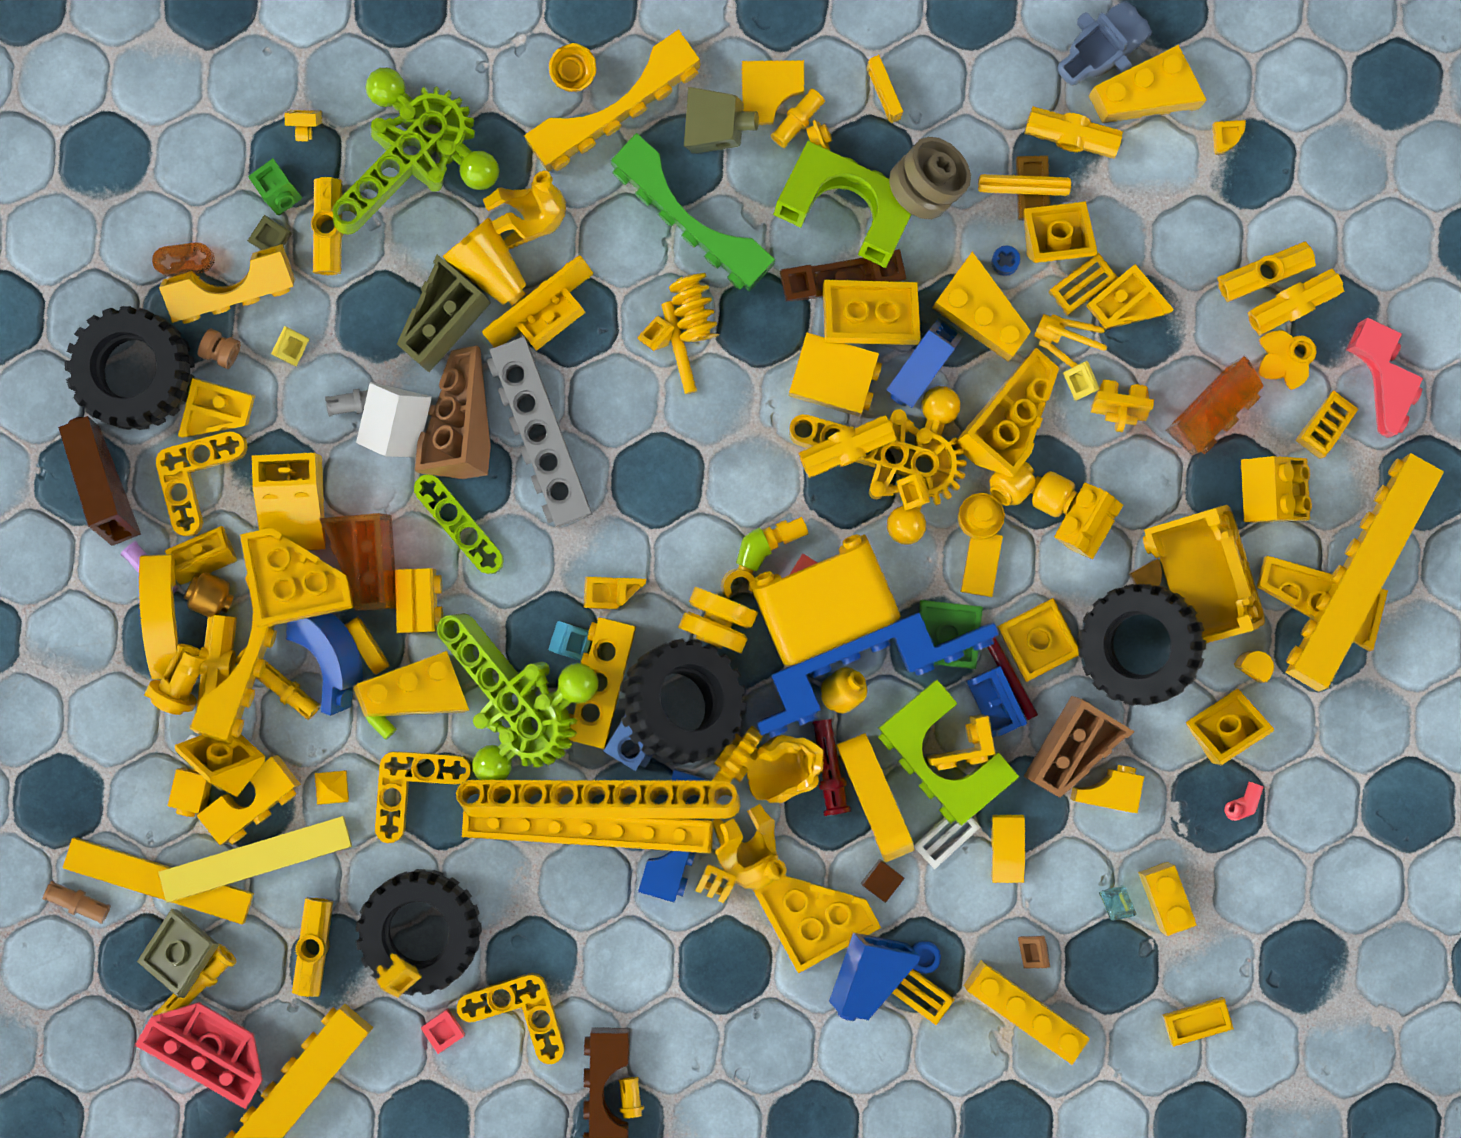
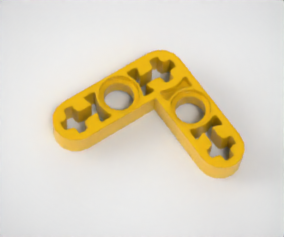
M233 431L224 432L171 446L157 454L156 467L171 525L177 534L186 537L194 536L201 531L203 526V518L191 472L243 458L248 446L246 439L242 435ZM230 438L235 442H239V446L235 448L234 454L228 450L219 451L218 453L221 458L217 459V450L213 442L217 441L216 446L218 447L227 446ZM205 445L210 451L209 459L206 462L198 463L194 458V451L197 447ZM186 449V458L191 466L187 467V462L185 461L174 464V470L164 465V462L169 460L168 455L170 454L175 458L185 457L183 450ZM179 483L184 484L187 488V496L182 501H176L171 495L172 488ZM191 503L192 508H185L188 517L194 518L195 523L190 524V530L188 531L186 527L180 526V522L185 519L183 511H176L175 507L187 506Z
M395 751L384 755L379 765L375 833L378 839L385 843H394L404 835L409 781L461 784L467 781L472 774L470 761L464 756ZM393 757H397L398 763L408 764L410 763L408 757H413L414 760L411 765L412 776H407L409 769H399L396 775L392 774V769L387 768V763L393 761ZM422 759H429L434 763V773L429 777H424L418 772L417 766ZM440 759L445 760L443 766L447 767L454 766L456 761H459L460 766L466 768V772L460 774L459 779L455 778L453 772H443L444 778H439L438 776L441 771ZM389 788L397 789L401 794V801L396 806H390L384 800V794ZM383 810L389 812L400 810V816H393V826L398 827V831L394 832L392 837H388V832L382 830V826L389 822V814L383 816Z
M528 973L470 991L460 998L457 1004V1013L466 1022H476L522 1007L538 1059L545 1064H555L562 1058L565 1050L564 1040L547 984L541 975ZM528 980H532L533 984L540 985V988L536 991V996H532L530 992H525L519 996L522 1001H516L517 996L512 986L513 984H517V990L525 988L528 985ZM496 990H507L511 997L510 1003L506 1006L497 1005L493 1000V994ZM487 993V1003L491 1011H486V1005L478 1007L476 1015H472L470 1010H464L463 1007L468 1003L467 999H471L473 1003H478L485 999L482 994ZM535 1011H546L550 1016L549 1024L545 1027L536 1026L532 1020V1015ZM554 1029L555 1033H550L549 1039L552 1045H558L559 1048L556 1049L555 1056L550 1057L549 1052L543 1053L542 1051L546 1046L544 1035L538 1038L537 1034H544Z

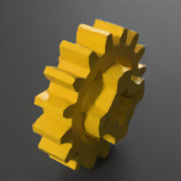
M753 726L747 730L743 737L735 733L733 742L725 746L714 762L720 769L712 781L731 782L734 778L740 782L756 762L758 750L756 746L764 735H761V732Z

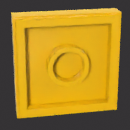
M1054 598L997 626L1025 682L1079 656L1078 649L1080 648Z

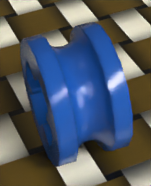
M1008 245L997 248L991 261L994 271L1002 276H1010L1015 273L1020 264L1019 252L1014 247ZM1001 254L1005 257L1011 255L1014 258L1011 264L1014 265L1012 267L1008 265L1001 267L998 264L1001 258L998 256Z

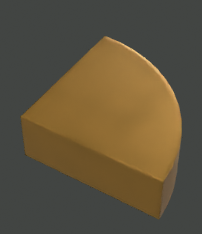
M1158 558L1129 573L1134 584L1160 586L1162 569Z

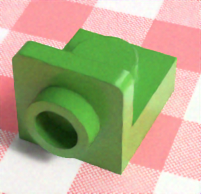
M273 158L248 176L263 200L276 215H281L302 199L300 193Z

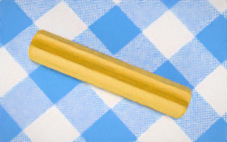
M981 174L978 178V190L982 193L1067 196L1071 191V179L1068 177Z

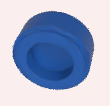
M930 941L916 942L912 948L920 955V959L914 969L924 974L935 971L941 961L939 949Z

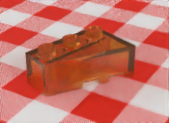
M375 513L319 518L331 542L330 548L332 553L336 555L342 573L348 577L355 611L396 609L392 515Z

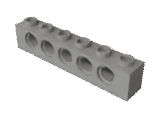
M521 337L489 349L492 358L488 359L487 363L493 377L499 376L503 387L499 388L498 392L503 405H510L514 416L510 417L509 421L515 436L519 434L522 436L525 446L520 447L524 461L526 465L530 463L533 465L536 475L531 476L537 494L543 492L547 504L543 505L542 509L547 522L551 523L554 521L555 526L559 528L593 515L526 338ZM514 368L524 370V378L519 383H511L508 380V374ZM525 397H532L535 399L534 409L527 413L520 411V401ZM536 426L546 428V437L540 442H534L530 438V432ZM546 455L557 457V466L552 471H544L541 467V461ZM558 484H565L569 489L568 496L561 501L555 500L552 497L553 488Z

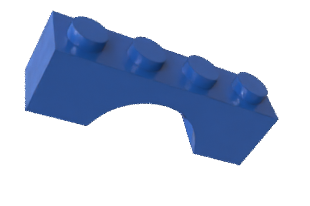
M674 768L671 781L711 780L710 778ZM691 795L685 803L695 804L700 800V796ZM670 851L660 857L648 858L638 892L675 903L677 895L683 897L688 878L682 877L685 865L692 866L696 852Z

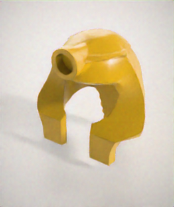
M549 171L538 172L534 176L531 188L510 190L497 188L491 195L483 199L488 211L506 203L516 208L524 218L523 220L513 213H506L492 221L498 235L506 230L515 229L504 240L508 250L538 237L551 234L561 225L566 215V201L559 188L553 185V178Z
M761 804L747 811L757 829L755 835L748 842H741L743 835L734 818L725 823L721 819L713 820L714 832L720 843V848L716 850L717 858L723 870L736 875L735 883L745 889L763 888L774 879L778 880L784 877L787 871L785 864L778 859L776 852L775 820L764 811Z

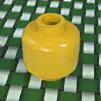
M1025 461L1012 477L994 472L989 480L991 495L997 498L1004 506L1020 505L1036 486V479L1033 475L1034 469Z
M1052 471L1047 472L1042 478L1037 476L1035 478L1036 486L1031 492L1033 494L1032 505L1052 517H1060L1063 513L1067 514L1078 495V492L1075 491V483Z
M839 668L821 684V698L824 705L837 713L844 714L850 712L867 697L866 680L860 672L853 668Z

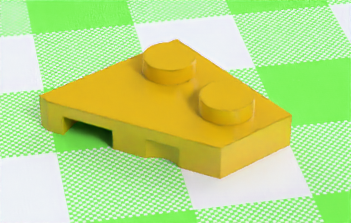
M1136 264L1086 305L1105 329L1168 315L1174 310Z

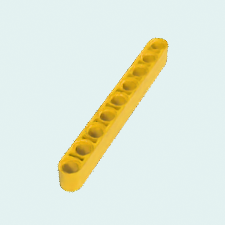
M468 780L461 783L456 791L457 801L466 814L471 817L728 819L734 817L739 812L741 806L735 786L727 781ZM480 794L476 802L467 803L470 796ZM505 794L511 795L506 803H498L501 796ZM542 795L539 802L535 804L529 803L532 796ZM565 795H574L569 803H560ZM605 795L601 803H591L595 796ZM628 795L637 796L636 800L631 804L622 803ZM660 795L669 796L663 804L654 803V800ZM691 795L700 796V800L695 804L685 803ZM724 795L732 797L728 804L721 805L717 803L718 799Z

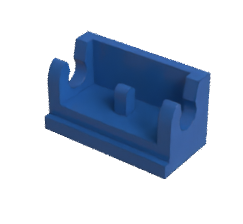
M1001 666L993 667L966 680L981 714L989 717L993 738L1028 724Z

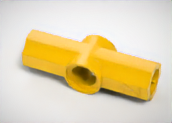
M1032 106L1024 134L1055 142L1056 146L1067 151L1082 152L1084 150L1114 159L1121 143L1123 131L1092 123L1088 117L1080 114L1065 113L1063 115Z
M332 177L314 179V216L311 220L314 274H341L342 236L344 234L339 232L335 226L331 232L321 233L323 222L333 220V206L342 196L343 181L341 179Z
M1304 241L1275 254L1264 256L1258 261L1218 276L1219 290L1226 301L1230 302L1259 289L1267 288L1276 282L1315 267L1314 252L1307 242ZM1261 265H1267L1271 268L1273 273L1271 279L1265 278L1261 274Z
M1331 268L1304 283L1299 282L1276 294V297L1251 309L1247 312L1249 322L1253 330L1260 336L1287 321L1292 322L1316 309V306L1339 296L1344 292L1343 282L1339 274Z
M884 415L855 428L852 426L828 437L829 440L803 450L798 455L808 478L827 472L840 465V467L856 462L866 457L867 453L890 444L897 439L890 421Z
M214 615L207 619L205 644L199 653V656H206L207 659L200 666L197 707L200 699L216 689L235 669L236 652L233 650L237 617Z
M305 898L300 938L296 944L297 959L292 987L293 994L305 997H319L321 994L326 953L330 947L328 937L334 901L324 898ZM308 939L318 942L320 946L318 954L313 955L307 951L306 942Z

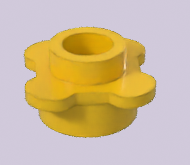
M816 119L813 120V126L806 128L810 142L818 146L822 145L823 148L830 150L828 143L832 141V137L826 124L820 125Z

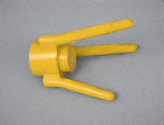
M1043 314L1034 334V337L1041 339L1038 344L1039 346L1048 349L1071 368L1078 364L1051 343L1052 341L1058 344L1061 336H1065L1102 351L1107 349V346L1065 329L1068 326L1104 333L1105 329L1103 327L1064 319L1054 314L1051 317Z

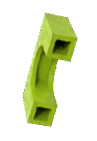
M807 141L777 200L773 215L801 228L813 203L822 193L832 189L853 191L867 202L872 213V224L858 255L886 268L912 214L898 203L892 193L889 179L884 174L878 171H871L859 165L851 158L842 157L831 152L828 148H823L822 145L818 146Z
M936 679L878 727L882 733L878 738L889 751L893 748L897 750L902 756L898 762L909 775L915 772L923 781L918 786L930 800L936 797L943 805L939 811L950 824L956 821L962 826L1018 779L1019 776L999 752L991 755L987 762H983L970 774L958 779L941 778L929 769L922 752L925 734L935 722L958 704Z

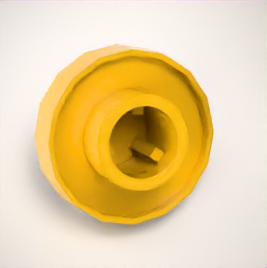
M977 493L964 500L959 508L957 518L960 528L966 535L973 539L984 540L990 539L999 532L1004 524L1005 513L1003 506L997 498L990 494Z

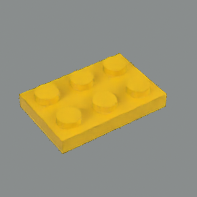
M824 280L825 343L919 344L921 338L917 282Z

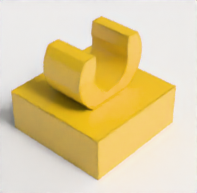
M289 110L284 113L285 126H296V141L308 142L312 140V127L322 123V111Z
M392 954L390 958L393 960L394 965L388 970L379 965L377 970L381 976L376 981L383 991L398 998L422 976L416 967L405 962L397 955Z

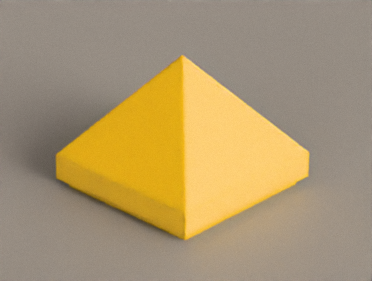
M656 316L637 339L655 351L669 345L675 328L661 317Z
M921 472L896 481L905 511L930 502L928 487Z
M347 770L314 773L317 805L349 802Z

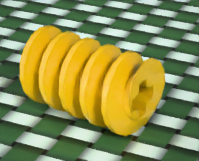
M706 273L681 277L669 286L670 292L677 293L672 298V303L680 306L674 311L675 316L683 318L677 323L679 329L686 330L680 335L681 341L699 342L719 336V334L710 333V329L717 326V322L707 321V317L715 313L714 309H705L704 305L712 301V298L703 297L701 294L709 289V285L699 284L700 280L707 277Z

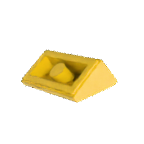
M223 526L165 550L166 554H173L175 579L181 585L190 582L194 575L199 577L204 572L211 573L237 561Z

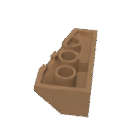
M476 345L451 350L439 382L441 392L436 406L431 405L428 412L431 419L426 433L421 432L418 439L415 471L417 473L457 479L488 475L491 445L480 347Z

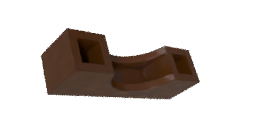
M592 1027L590 1036H585L584 1056H590V1068H584V1088H590L589 1100H584L583 1119L589 1120V1132H584L583 1138H629V1123L611 1112L605 1101L604 1086L608 1078L615 1071L628 1066L630 1057V1028Z

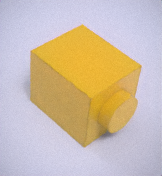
M187 767L178 768L175 772L167 806L176 808V813L179 815L195 817V813L198 814L207 808L212 784L195 769Z

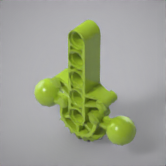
M386 67L378 68L371 72L365 85L367 96L374 104L380 107L393 106L399 111V116L386 120L375 118L371 122L372 139L378 142L386 151L333 206V223L339 232L347 235L357 232L412 175L427 185L431 191L437 192L441 190L443 178L447 170L446 164L453 162V160L460 165L459 172L466 186L474 190H486L495 184L499 177V167L494 157L485 151L472 152L463 144L464 140L474 138L475 131L471 129L474 126V119L467 117L470 114V109L468 106L460 107L462 104L460 97L451 100L452 92L450 90L446 91L444 96L440 95V90L436 86L433 89V93L429 94L426 87L421 88V95L412 99L405 93L404 80L397 71ZM432 124L438 126L440 131L433 134L427 132L424 128ZM401 125L403 128H406L407 130L403 131L395 126ZM407 146H414L418 148L419 153L408 155L403 149ZM435 151L440 159L439 163L436 164L431 158ZM390 167L396 169L398 174L394 177H387L382 171ZM371 189L377 193V196L373 199H366L361 196V192ZM350 211L356 217L351 221H344L339 215L342 212Z
M462 613L441 618L437 626L438 636L490 699L485 707L474 716V726L478 729L488 728L495 733H500L499 740L501 744L499 746L486 745L478 750L474 756L472 769L476 778L479 780L507 779L512 770V758L516 755L521 756L522 766L527 767L533 764L536 768L542 767L544 763L547 765L553 764L556 758L564 757V749H569L573 745L568 738L574 737L577 733L570 728V725L575 724L577 719L570 718L566 707L572 702L577 704L585 703L594 696L598 689V677L595 671L585 664H571L564 668L560 674L558 690L556 692H549L546 685L548 684L546 676L549 674L550 669L546 662L529 664L518 674L470 615ZM455 622L458 623L460 629L458 635L454 631ZM474 646L479 650L478 659L473 654ZM494 669L497 671L499 675V680L497 683L494 681L492 675ZM539 688L541 691V695L537 697L536 692ZM513 693L518 697L519 703L517 707L512 702ZM533 717L538 722L537 731L532 727L531 721ZM506 719L511 727L506 728L502 725L501 721Z

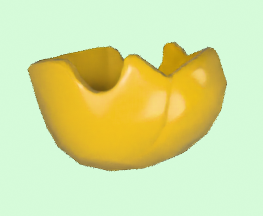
M577 43L567 44L558 48L549 61L550 77L558 88L567 92H577L587 88L592 83L597 72L596 59L590 50Z

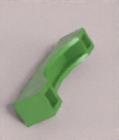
M636 133L612 158V167L615 169L612 172L613 175L624 185L628 182L637 189L636 196L647 206L651 203L660 210L658 213L659 217L670 227L674 224L683 231L681 234L682 238L693 248L697 245L706 252L704 258L713 267L718 269L721 266L729 273L727 279L736 288L741 290L744 287L750 292L774 266L775 259L752 238L734 237L719 233L702 225L690 216L676 201L667 185L661 167L660 154L640 135Z

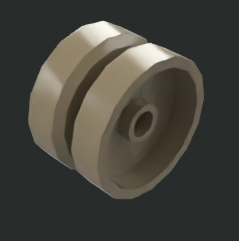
M929 136L920 139L895 164L890 171L889 177L892 193L898 203L909 213L921 219L931 220L940 217L953 202L957 201L969 188L971 182L970 169L961 152L951 143L941 138Z

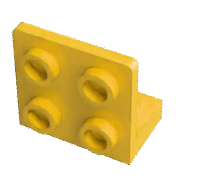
M983 714L969 716L970 723L965 724L968 742H972L975 747L926 756L927 763L935 765V768H938V770L957 767L956 761L966 760V763L969 764L987 762L988 755L995 754L989 717Z

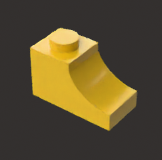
M1118 764L1117 770L1108 769L1107 775L1095 785L1083 788L1072 787L1070 799L1075 802L1137 814L1145 776L1136 774L1137 768Z

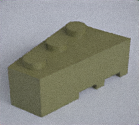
M438 254L433 261L434 267L431 274L421 288L422 294L415 309L412 308L397 342L401 349L428 372L436 366L491 304L481 291Z

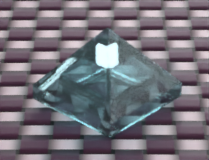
M1125 886L1099 892L1111 921L1137 915L1131 896Z

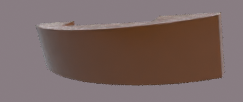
M900 249L894 250L886 268L865 258H857L811 266L810 264L780 270L786 301L823 298L824 280L901 282L907 279Z

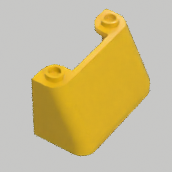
M1228 505L1144 529L1146 536H1143V544L1148 554L1152 553L1155 558H1160L1169 590L1185 598L1184 601L1197 612L1195 616L1203 624L1204 631H1202V636L1206 643L1254 631L1264 625L1265 617L1233 512Z
M865 534L862 536L852 535L842 541L843 545L839 548L840 554L781 578L779 574H773L771 571L759 574L755 577V581L749 583L775 648L784 665L790 666L804 662L889 626L901 617L895 599Z

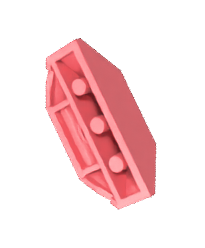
M200 1002L150 1017L135 1046L244 1109L248 1107L263 1081L254 1033Z

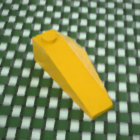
M1036 347L957 438V443L954 446L957 449L963 448V454L975 465L1010 477L1014 476L1032 453L1033 441L1037 429L1041 426L1043 410L1050 398L1059 367Z

